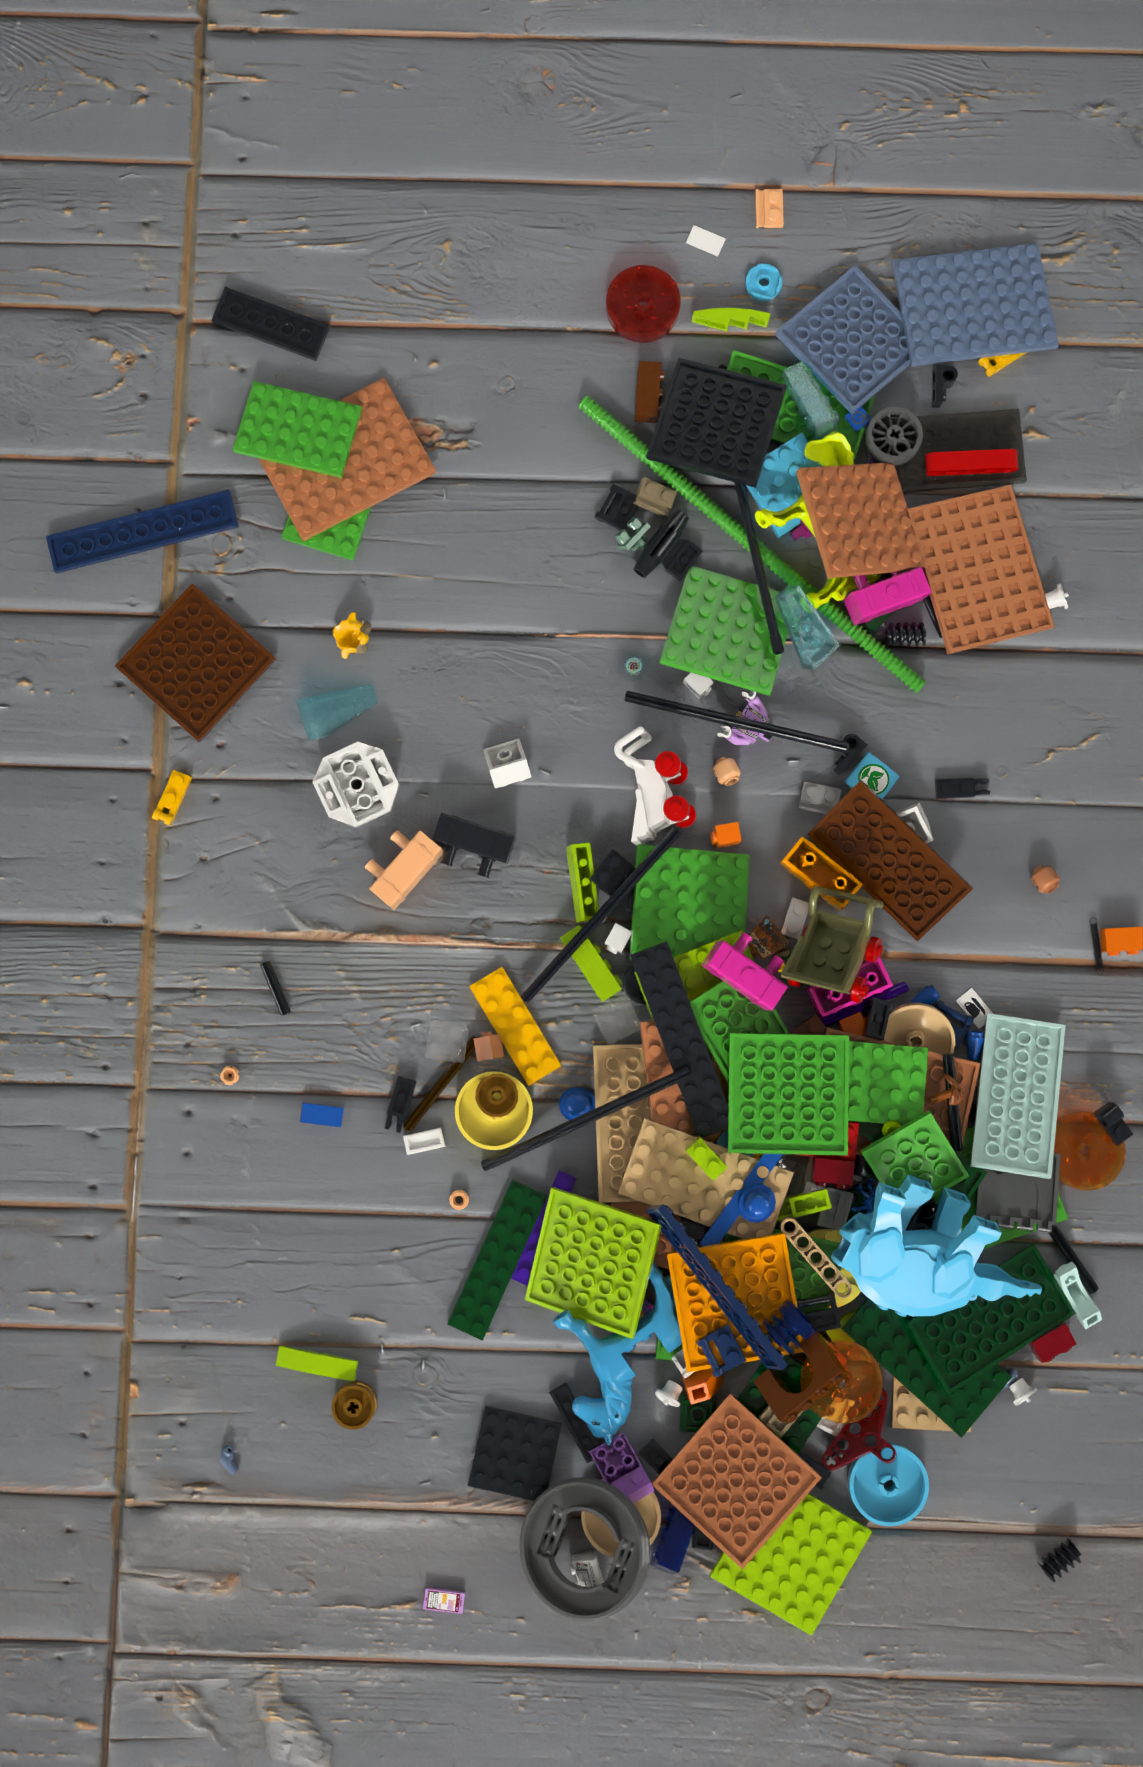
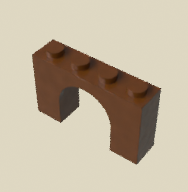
M813 1331L799 1343L813 1367L812 1381L804 1391L793 1394L788 1390L778 1373L771 1369H767L754 1380L755 1385L781 1422L791 1423L795 1421L800 1412L811 1408L817 1398L827 1395L828 1390L833 1385L836 1386L843 1382V1377L848 1374L823 1336Z

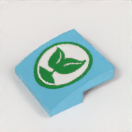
M866 752L844 782L853 788L862 780L883 799L900 776L874 755Z

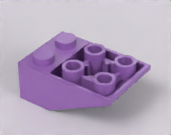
M624 1432L612 1438L611 1445L608 1446L605 1442L589 1451L603 1480L622 1491L633 1503L654 1492L651 1481Z

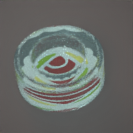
M630 656L626 659L624 668L628 674L638 675L643 670V661L638 656Z

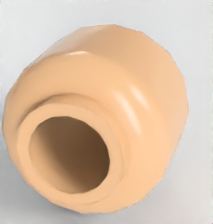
M721 757L713 767V773L719 784L731 786L738 782L741 771L734 759Z

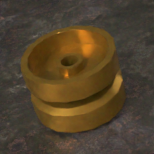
M492 1074L479 1082L475 1099L478 1107L484 1114L490 1117L501 1118L510 1114L515 1109L518 1102V1089L509 1077L503 1074ZM499 1092L501 1098L495 1100L493 1098L494 1093Z
M350 1381L344 1384L335 1394L332 1401V1414L335 1421L341 1427L349 1430L366 1426L377 1409V1396L374 1389L362 1381ZM352 1402H354L355 1405L358 1404V1407H354L352 1405Z

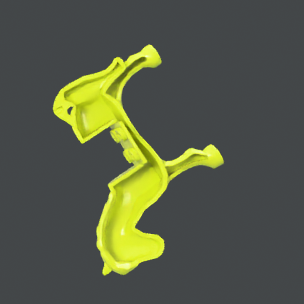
M833 431L823 439L810 441L805 446L804 456L810 461L821 464L823 467L854 465V454L851 451V446L845 435L840 432ZM803 494L795 503L781 511L774 512L763 508L755 513V519L762 528H768L772 524L781 527L791 519L799 518L815 537ZM882 573L865 576L868 583L871 584L879 579ZM853 576L828 578L826 584L819 592H808L802 597V603L808 611L813 612L820 605L828 603L831 597L836 601H841L849 591L858 587Z

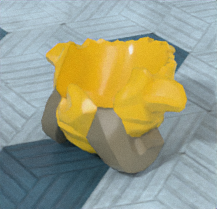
M355 612L349 614L347 620L341 621L333 629V636L337 646L341 649V655L344 659H347L350 653L354 655L366 654L368 649L366 643L369 641L372 624L362 618L358 621Z

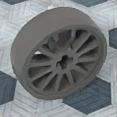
M889 407L879 411L872 417L865 432L866 448L872 458L879 463H889L894 466L910 461L918 452L923 440V430L920 421L911 411L901 407ZM891 417L898 418L896 425L892 424ZM882 419H887L889 428L881 421ZM901 419L907 422L902 428L899 426ZM875 424H877L883 431L874 429ZM911 426L913 431L904 433V430ZM872 434L881 436V438L874 439ZM915 436V441L908 440L906 437ZM885 442L880 447L876 446V443ZM903 445L905 447V451H898L896 449V446ZM886 446H888V450H887V453H886V454L881 451V450L884 449Z

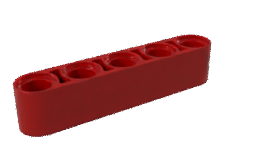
M998 449L928 453L925 455L926 475L943 476L1015 472L1018 470L1017 450Z

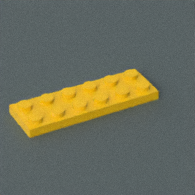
M503 967L469 986L496 1033L500 1034L502 1043L528 1086L561 1067V1064Z

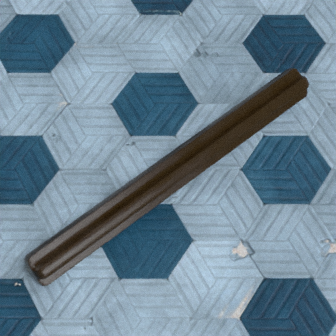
M471 1036L404 1123L403 1127L408 1132L413 1131L475 1050V1036Z

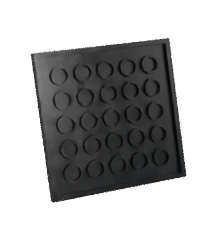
M678 358L646 459L756 488L787 385Z

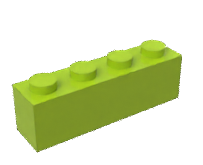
M590 843L571 844L566 847L576 923L588 922L599 910L596 885L589 881L590 877L594 874Z
M580 925L560 937L564 946L582 929ZM587 938L573 953L572 958L603 1003L622 990L620 987L622 982L617 975L613 977L609 971L612 967L606 959L602 960L599 953H601V950L597 944H592Z

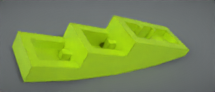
M711 308L694 311L692 322L726 332L729 325L747 330L749 323L767 328L771 313L742 308Z
M827 1188L785 1197L777 1221L785 1217L796 1218L831 1209L832 1206Z
M281 1345L278 1348L275 1366L355 1381L358 1361L325 1352L319 1353Z

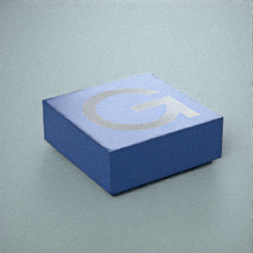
M862 406L853 414L848 413L844 417L855 433L869 424L871 420Z

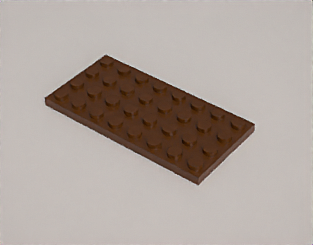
M862 780L807 834L838 865L863 884L861 887L873 899L881 900L884 903L882 908L917 942L973 889L967 881Z

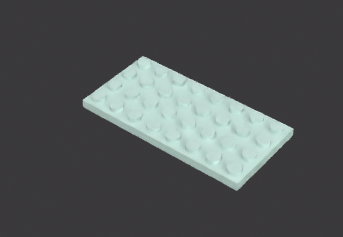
M987 1013L971 1152V1167L1046 1179L1051 1178L1066 1025Z

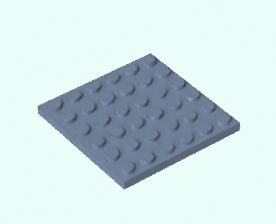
M855 265L775 333L783 344L851 414L857 411L911 364L901 312Z

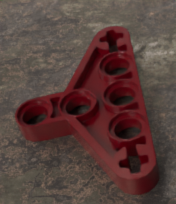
M875 1387L870 1391L822 1456V1463L826 1469L831 1471L837 1470L869 1453H872L886 1464L893 1463L896 1460L897 1453L895 1448L882 1438L888 1404V1394L883 1388ZM882 1392V1397L884 1399L882 1401L877 1400L875 1405L879 1408L876 1410L874 1406L868 1402L871 1400V1402L874 1403V1401L876 1400V1397L874 1395L876 1393L880 1394ZM866 1407L871 1408L873 1411L872 1416L869 1418L862 1416V1410ZM854 1423L859 1424L861 1427L860 1432L857 1434L850 1432V1426ZM868 1436H874L877 1439L876 1444L872 1447L866 1445ZM842 1439H846L849 1442L846 1450L838 1448V1443ZM834 1448L838 1453L843 1454L841 1458L838 1454L834 1458L836 1463L834 1465L832 1463L827 1465L829 1463L827 1458H832L836 1454L832 1451ZM886 1448L893 1451L890 1459L882 1457V1451Z

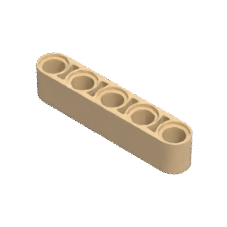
M793 1217L783 1218L780 1222V1229L838 1297L847 1298L850 1296L852 1286L847 1278ZM791 1221L795 1224V1227L792 1231L788 1232L784 1230V1224ZM800 1237H806L808 1243L806 1246L800 1247L797 1245V1240ZM819 1252L821 1259L818 1262L811 1261L812 1253ZM831 1267L834 1269L832 1277L824 1276L826 1268ZM840 1283H846L848 1288L846 1292L840 1293L837 1291V1286Z

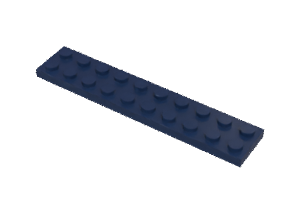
M226 490L48 535L46 540L53 569L57 574L239 528L231 492Z
M664 1204L649 1206L645 1210L653 1221L659 1222L661 1232L767 1369L783 1370L787 1363L784 1361L785 1357L782 1352L773 1347L771 1338L766 1333L763 1334L759 1328L760 1324L747 1313L748 1309L745 1304L736 1299L734 1290L729 1285L726 1286L722 1280L723 1276L721 1273L713 1269L709 1264L711 1261L708 1256L699 1251L697 1242L692 1237L689 1238L685 1232L686 1228L680 1221H676L672 1216L674 1213L671 1208Z

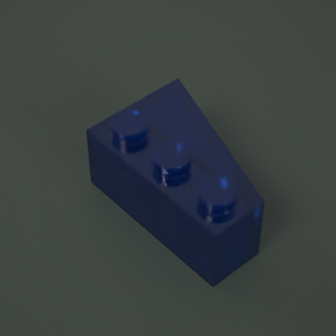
M673 1506V1509L670 1508L667 1513L666 1520L668 1522L661 1531L660 1542L654 1551L653 1560L650 1565L672 1575L680 1572L695 1525L675 1506Z

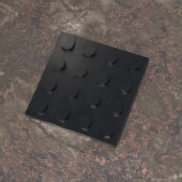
M485 1406L468 1486L535 1501L549 1487L562 1423Z

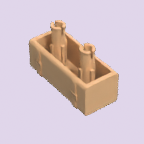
M399 830L393 833L390 839L403 850L386 869L382 868L373 859L365 866V869L377 878L369 889L392 910H395L405 900V897L444 854L443 850L420 830L411 841L400 833Z

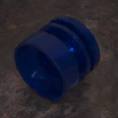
M787 1299L778 1307L782 1317L779 1318L772 1313L770 1316L775 1324H772L768 1319H765L763 1324L777 1345L789 1354H793L795 1350L790 1343L793 1342L799 1348L801 1344L797 1339L798 1335L808 1340L817 1331L801 1311Z

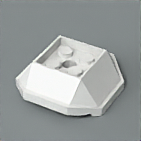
M356 742L324 757L313 779L314 787L328 817L355 828L390 812L399 788V783L383 749L361 742ZM355 781L362 782V787L358 790L352 787Z

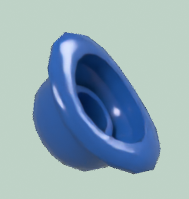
M574 1087L566 1090L559 1099L561 1114L566 1119L572 1120L595 1109V1096L584 1088Z
M764 1184L749 1186L739 1198V1213L749 1222L758 1223L766 1220L775 1209V1194L770 1187Z

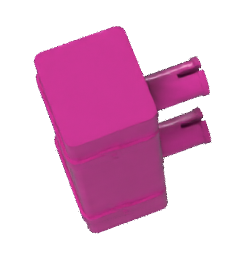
M918 567L904 573L903 571L891 572V578L869 585L865 575L853 576L858 590L851 592L844 599L853 624L866 623L871 619L906 606H912L914 603L925 599L931 593V589L922 568Z
M744 932L741 933L734 946H731L724 940L717 941L701 966L744 995L753 1004L758 1005L763 1010L772 1011L788 988L786 984L775 977L782 964H784V960L774 955L767 967L763 969L743 954L749 943L753 940Z
M878 957L875 963L866 960L862 961L856 978L858 976L867 978L869 991L864 999L874 994H879L893 986L880 957ZM813 985L805 988L819 1018L837 1013L845 1007L859 1004L851 1000V994L840 993Z

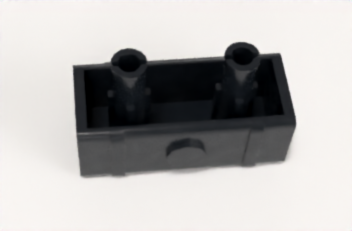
M441 812L432 840L443 843L446 846L440 863L452 866L456 851L459 849L481 855L482 858L477 875L489 878L493 862L497 860L508 864L516 836Z

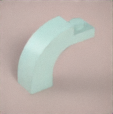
M1070 1262L1060 1266L1055 1271L1054 1277L1076 1313L1075 1316L1086 1330L1102 1320L1100 1310L1083 1287L1075 1264Z

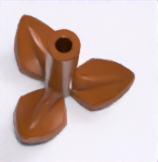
M944 1074V1077L951 1084V1088L929 1096L932 1104L950 1098L949 1105H957L963 1102L961 1087L958 1088L957 1081L947 1074Z

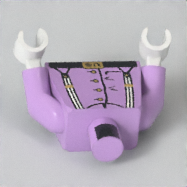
M750 690L749 694L743 691L742 695L747 697L748 700L745 699L735 716L767 723L769 720L768 713L756 692ZM720 726L724 729V733H717L718 737H725L726 740L734 745L754 744L758 737L769 742L772 737L732 726Z

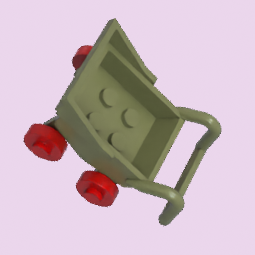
M815 886L809 898L808 913L810 922L804 928L803 935L799 936L796 946L780 974L781 977L789 979V984L796 987L805 983L840 993L851 994L853 1002L861 1003L868 994L869 986H867V978L859 976L856 978L862 965L864 955L866 961L873 963L882 955L883 946L881 938L872 936L869 942L868 939L873 925L875 907L882 908L884 903L877 899ZM818 895H829L867 904L865 921L817 910Z

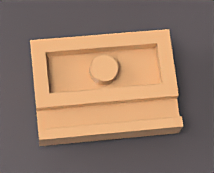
M782 189L755 190L756 228H783Z

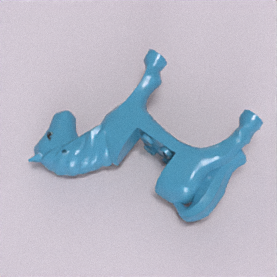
M654 1260L649 1278L654 1285L656 1293L655 1304L651 1311L639 1320L633 1339L617 1333H612L602 1339L597 1338L590 1332L586 1322L582 1319L573 1318L569 1310L561 1312L552 1321L558 1329H566L573 1332L583 1343L590 1355L593 1370L600 1381L602 1397H576L572 1404V1410L575 1415L587 1423L592 1434L595 1437L604 1438L608 1446L611 1445L613 1434L621 1426L625 1425L631 1411V1384L633 1382L632 1378L636 1374L622 1353L633 1350L635 1344L640 1341H646L652 1336L651 1333L655 1332L669 1353L682 1344L670 1275L664 1277L662 1270L655 1264Z

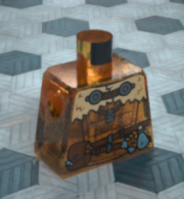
M767 915L749 934L753 939L749 943L752 957L757 955L761 960L790 944Z

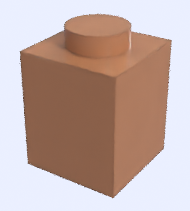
M491 1031L480 1033V1038H474L477 1062L504 1057L500 1034L492 1035Z

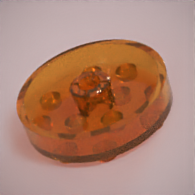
M1072 1112L1062 1116L1056 1122L1054 1153L1061 1154L1059 1181L1068 1187L1078 1190H1097L1114 1181L1123 1168L1126 1156L1125 1143L1122 1142L1120 1145L1115 1146L1093 1115V1112ZM1084 1146L1088 1148V1153L1083 1156L1082 1152H1079Z
M850 1341L828 1342V1345L848 1374L843 1377L845 1379L843 1387L833 1385L828 1390L827 1395L817 1398L813 1402L811 1409L819 1417L830 1422H857L867 1417L880 1400L883 1386L881 1370L873 1355L861 1345ZM808 1357L801 1372L802 1391L810 1385L813 1378V1367Z

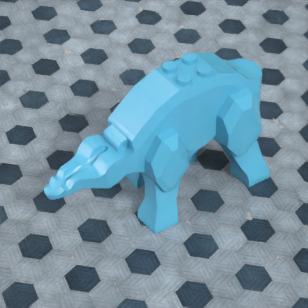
M909 1174L906 1175L899 1189L881 1182L878 1183L873 1212L867 1214L858 1213L841 1227L839 1234L843 1238L837 1250H834L831 1255L833 1262L851 1272L860 1291L877 1304V1307L882 1310H888V1308L895 1310L898 1315L903 1317L907 1315L935 1316L967 1305L969 1300H975L978 1295L988 1301H996L1004 1295L1022 1298L1026 1294L1031 1297L1035 1293L1040 1295L1042 1292V1287L1039 1284L1014 1278L994 1264L976 1263L984 1246L999 1240L1002 1232L996 1222L976 1215L972 1216L968 1225L961 1232L963 1216L968 1212L971 1205L967 1196L963 1193L944 1187L940 1194L938 1208L931 1229L905 1231L917 1209L930 1200L934 1193L929 1181Z

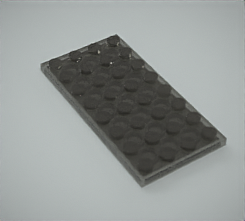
M1019 408L916 416L923 430L922 444L910 461L895 466L903 493L1024 484L1027 478ZM891 418L893 425H896L898 418ZM882 419L881 421L889 428L887 419ZM901 419L899 426L902 428L907 422ZM875 424L874 429L883 431L877 424ZM911 426L906 428L904 433L913 431ZM872 434L874 439L881 438V436ZM915 436L906 437V439L915 441ZM885 442L876 443V446L880 447ZM903 445L896 446V449L898 451H905V447ZM886 446V447H885L884 449H882L881 451L886 454V453H887V450H888V446ZM998 449L1017 450L1018 470L1015 472L943 476L926 475L925 455L928 453ZM873 459V464L879 463L875 459Z

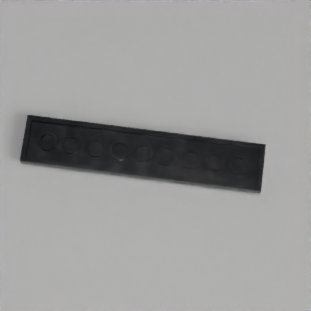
M665 941L630 954L673 1072L684 1067H689L692 1076L679 1082L678 1086L697 1137L703 1138L728 1129V1103L668 942Z

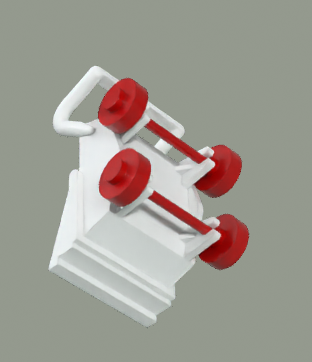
M642 726L637 727L619 739L614 747L615 755L624 761L628 767L634 769L638 789H636L635 793L637 803L631 842L635 845H646L645 842L654 841V838L657 837V832L674 823L681 828L690 827L694 824L697 817L694 807L683 797L673 796L668 783L680 785L688 777L687 766L675 753L671 751L662 752L655 761L636 759L631 756L632 753L652 740L651 735ZM639 735L642 737L641 739L630 745L628 748H626L624 752L622 751V747L624 745H626Z

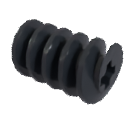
M890 622L885 632V645L888 646L889 641H892L893 646H896L897 641H899L900 646H903L904 642L907 641L908 646H911L912 641H914L915 645L918 646L919 642L922 641L923 646H925L926 629L924 623L920 622L917 626L915 622H912L909 626L908 622H905L902 626L898 622L894 627V624Z
M1069 1538L1066 1539L1068 1546L1064 1543L1060 1544L1062 1551L1054 1548L1055 1555L1049 1552V1560L1042 1557L1043 1565L1038 1563L1046 1576L1053 1582H1056L1055 1574L1060 1578L1062 1577L1060 1570L1066 1573L1069 1572L1067 1565L1072 1568L1075 1567L1074 1560L1081 1563V1553Z

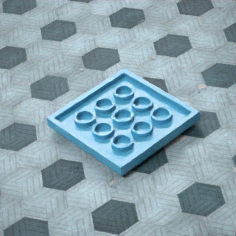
M800 433L766 455L756 488L746 485L760 509L765 508L777 512L789 507L802 495L796 471L799 468L823 467L821 464L810 461L804 456V449L808 441L803 433ZM791 519L781 527L773 524L770 527L777 538L798 526L801 519Z

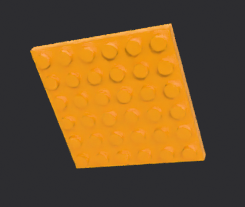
M785 1233L697 1247L701 1253L708 1256L711 1261L709 1264L713 1269L721 1273L723 1276L722 1280L726 1286L729 1285L734 1290L736 1299L745 1304L748 1309L747 1313L758 1321L760 1330L771 1338V1344L775 1349L781 1351L783 1355L804 1352L799 1345L803 1341ZM677 1251L668 1252L667 1259L687 1372L711 1368L702 1348L698 1347L696 1340L725 1324H728L746 1359L745 1362L760 1360ZM710 1341L708 1344L720 1366L725 1362L714 1341Z

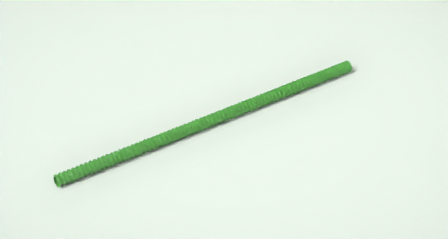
M590 395L582 399L579 409H583V413H588L587 416L592 417L593 421L596 420V424H601V428H605L606 432H610L609 435L614 436L615 440L618 439V442L623 443L624 447H628V451L631 450L633 455L636 454L637 458H641L640 461L645 462L646 466L649 465V469H654V473H658L659 477L662 476L664 481L667 480L668 485L671 484V487L676 488L677 492L680 491L681 496L684 495L686 500L689 499L690 503H694V507H698L699 511L702 510L704 515L707 514V518H711V521L716 522L717 526L720 525L721 530L724 529L726 534L729 533L730 537H734V541H739L738 544H742L743 548H747V552H750L745 527H742L741 523L738 524L736 519H732V515L729 516L728 512H724L723 508L720 509V505L715 504L714 500L711 501L709 496L706 497V493H701L702 490L697 489L696 485L693 486V482H688V478H684L683 474H679L680 471H675L674 466L671 467L667 464L646 459L649 449L648 444H644L643 440L640 441L638 436L635 437V433H631V430L626 429L625 425L622 426L621 421L618 422L617 418H613L612 414H608L609 411L604 410L603 406L600 407L599 403H595V399H591ZM757 538L762 562L766 564V568L769 567V570L774 571L775 575L778 574V578H782L784 583L787 582L788 586H792V590H796L797 594L800 593L801 597L808 592H818L817 587L814 588L813 584L808 583V580L805 581L804 576L801 577L799 572L796 573L794 568L791 569V565H787V562L782 561L781 557L778 558V554L772 553L773 550H769V547L764 546V543L759 542L760 539ZM831 599L828 603L819 606V613H824V617L827 616L829 621L832 620V624H837V628H841L842 632L845 631L847 636L850 635L851 640L854 639L856 644L859 643L860 647L863 646L864 651H868L869 655L872 654L874 659L877 658L878 663H883V667L886 666L887 670L890 669L891 674H896L895 677H899L901 682L904 681V685H909V689H913L914 693H918L925 685L926 680H922L921 675H916L917 672H913L912 668L909 669L907 667L908 664H903L904 661H900L898 656L895 657V653H890L889 648L886 649L885 645L882 646L880 644V641L877 642V638H873L871 633L868 634L866 629L863 630L862 625H854L849 618L850 615L844 614L845 611H841L839 606L836 607V603H831Z

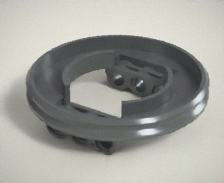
M580 1477L557 1483L536 1498L529 1508L522 1525L520 1557L525 1576L531 1588L546 1606L569 1619L596 1621L619 1612L637 1596L644 1584L649 1569L650 1542L648 1531L640 1512L622 1491L605 1481ZM573 1511H586L595 1514L608 1525L615 1542L620 1541L607 1580L598 1586L585 1587L571 1582L561 1573L554 1559L559 1552L560 1544L563 1541L562 1538L569 1523L568 1520Z

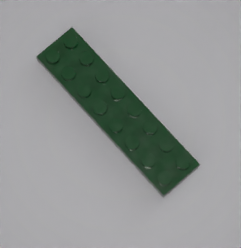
M515 1180L511 1181L447 1325L483 1341L547 1195Z

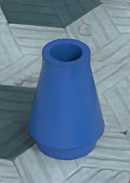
M930 985L922 989L910 1001L912 1003L929 1005L937 1002L940 996L934 986Z
M969 1030L967 1035H965L967 1058L977 1060L979 1059L984 1042L983 1032Z

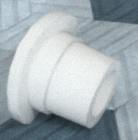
M1061 583L1057 584V589L1045 593L1049 609L1058 606L1068 609L1065 597L1069 595L1068 593L1064 594Z
M1023 1378L1009 1386L1016 1399L1013 1402L1015 1406L1023 1403L1025 1400L1027 1403L1030 1402L1029 1397L1037 1392V1388L1032 1389Z
M668 1380L662 1390H656L655 1395L663 1404L679 1407L678 1397L683 1388L677 1383Z

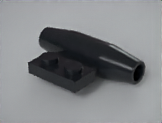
M677 510L659 527L644 547L633 568L634 572L640 577L646 578L662 563L665 571L681 582L703 552L702 549L691 541L680 539L689 520V517L683 511Z

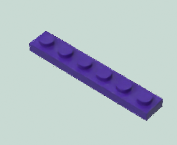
M559 1170L552 1187L571 1192L577 1178ZM549 1194L511 1279L526 1286L529 1283Z

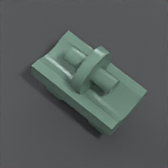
M633 517L627 522L628 527L632 531L628 534L625 529H622L615 535L619 542L617 547L620 551L623 549L629 550L630 548L633 551L637 549L643 550L646 546L644 541L647 537L644 533L651 526L648 523H642L637 517Z

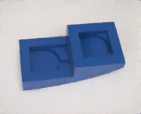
M302 1103L300 1122L341 1127L344 1108Z

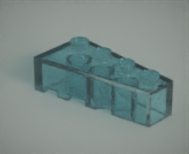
M801 361L783 369V382L787 385V391L792 401H797L796 407L800 417H805L808 433H813L815 440H821L829 433L837 432L839 416L836 410H832L827 395H823L820 383L814 380L811 368L807 367L804 361Z
M788 585L775 597V600L802 668L815 670L840 644L799 586Z

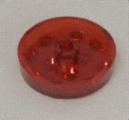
M650 265L629 267L620 272L608 288L606 295L607 318L612 328L627 340L648 343L661 339L672 330L679 317L681 297L677 284L669 274L657 267ZM640 302H646V303H647L646 308H645V305L643 306V305H640L639 303H640Z

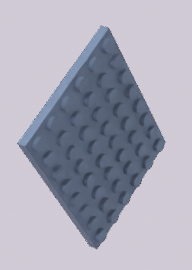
M1038 243L892 261L911 366L1058 348L1059 343Z

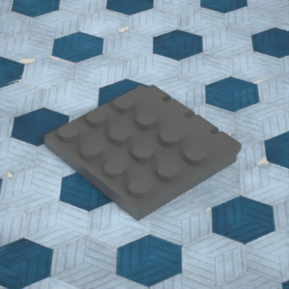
M1053 1154L1052 1175L1050 1179L981 1168L987 1174L977 1187L975 1215L993 1222L997 1220L999 1228L1013 1229L1015 1221L1017 1222L1016 1228L1018 1230L1033 1231L1034 1223H1036V1231L1051 1232L1052 1225H1056L1061 1154Z

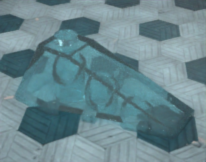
M373 684L296 700L309 741L330 735L334 730L378 703Z

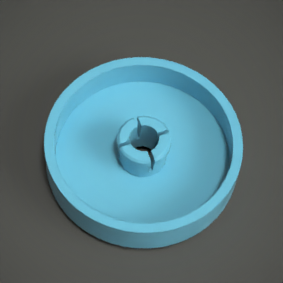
M888 1442L896 1450V1460L893 1463L886 1464L872 1453H869L853 1461L848 1471L847 1485L852 1502L866 1519L882 1526H898L915 1518L923 1509L928 1498L929 1479L924 1465L910 1449L898 1443ZM889 1448L882 1451L884 1459H890L893 1455V1451ZM887 1480H892V1485L889 1488H885L883 1483Z

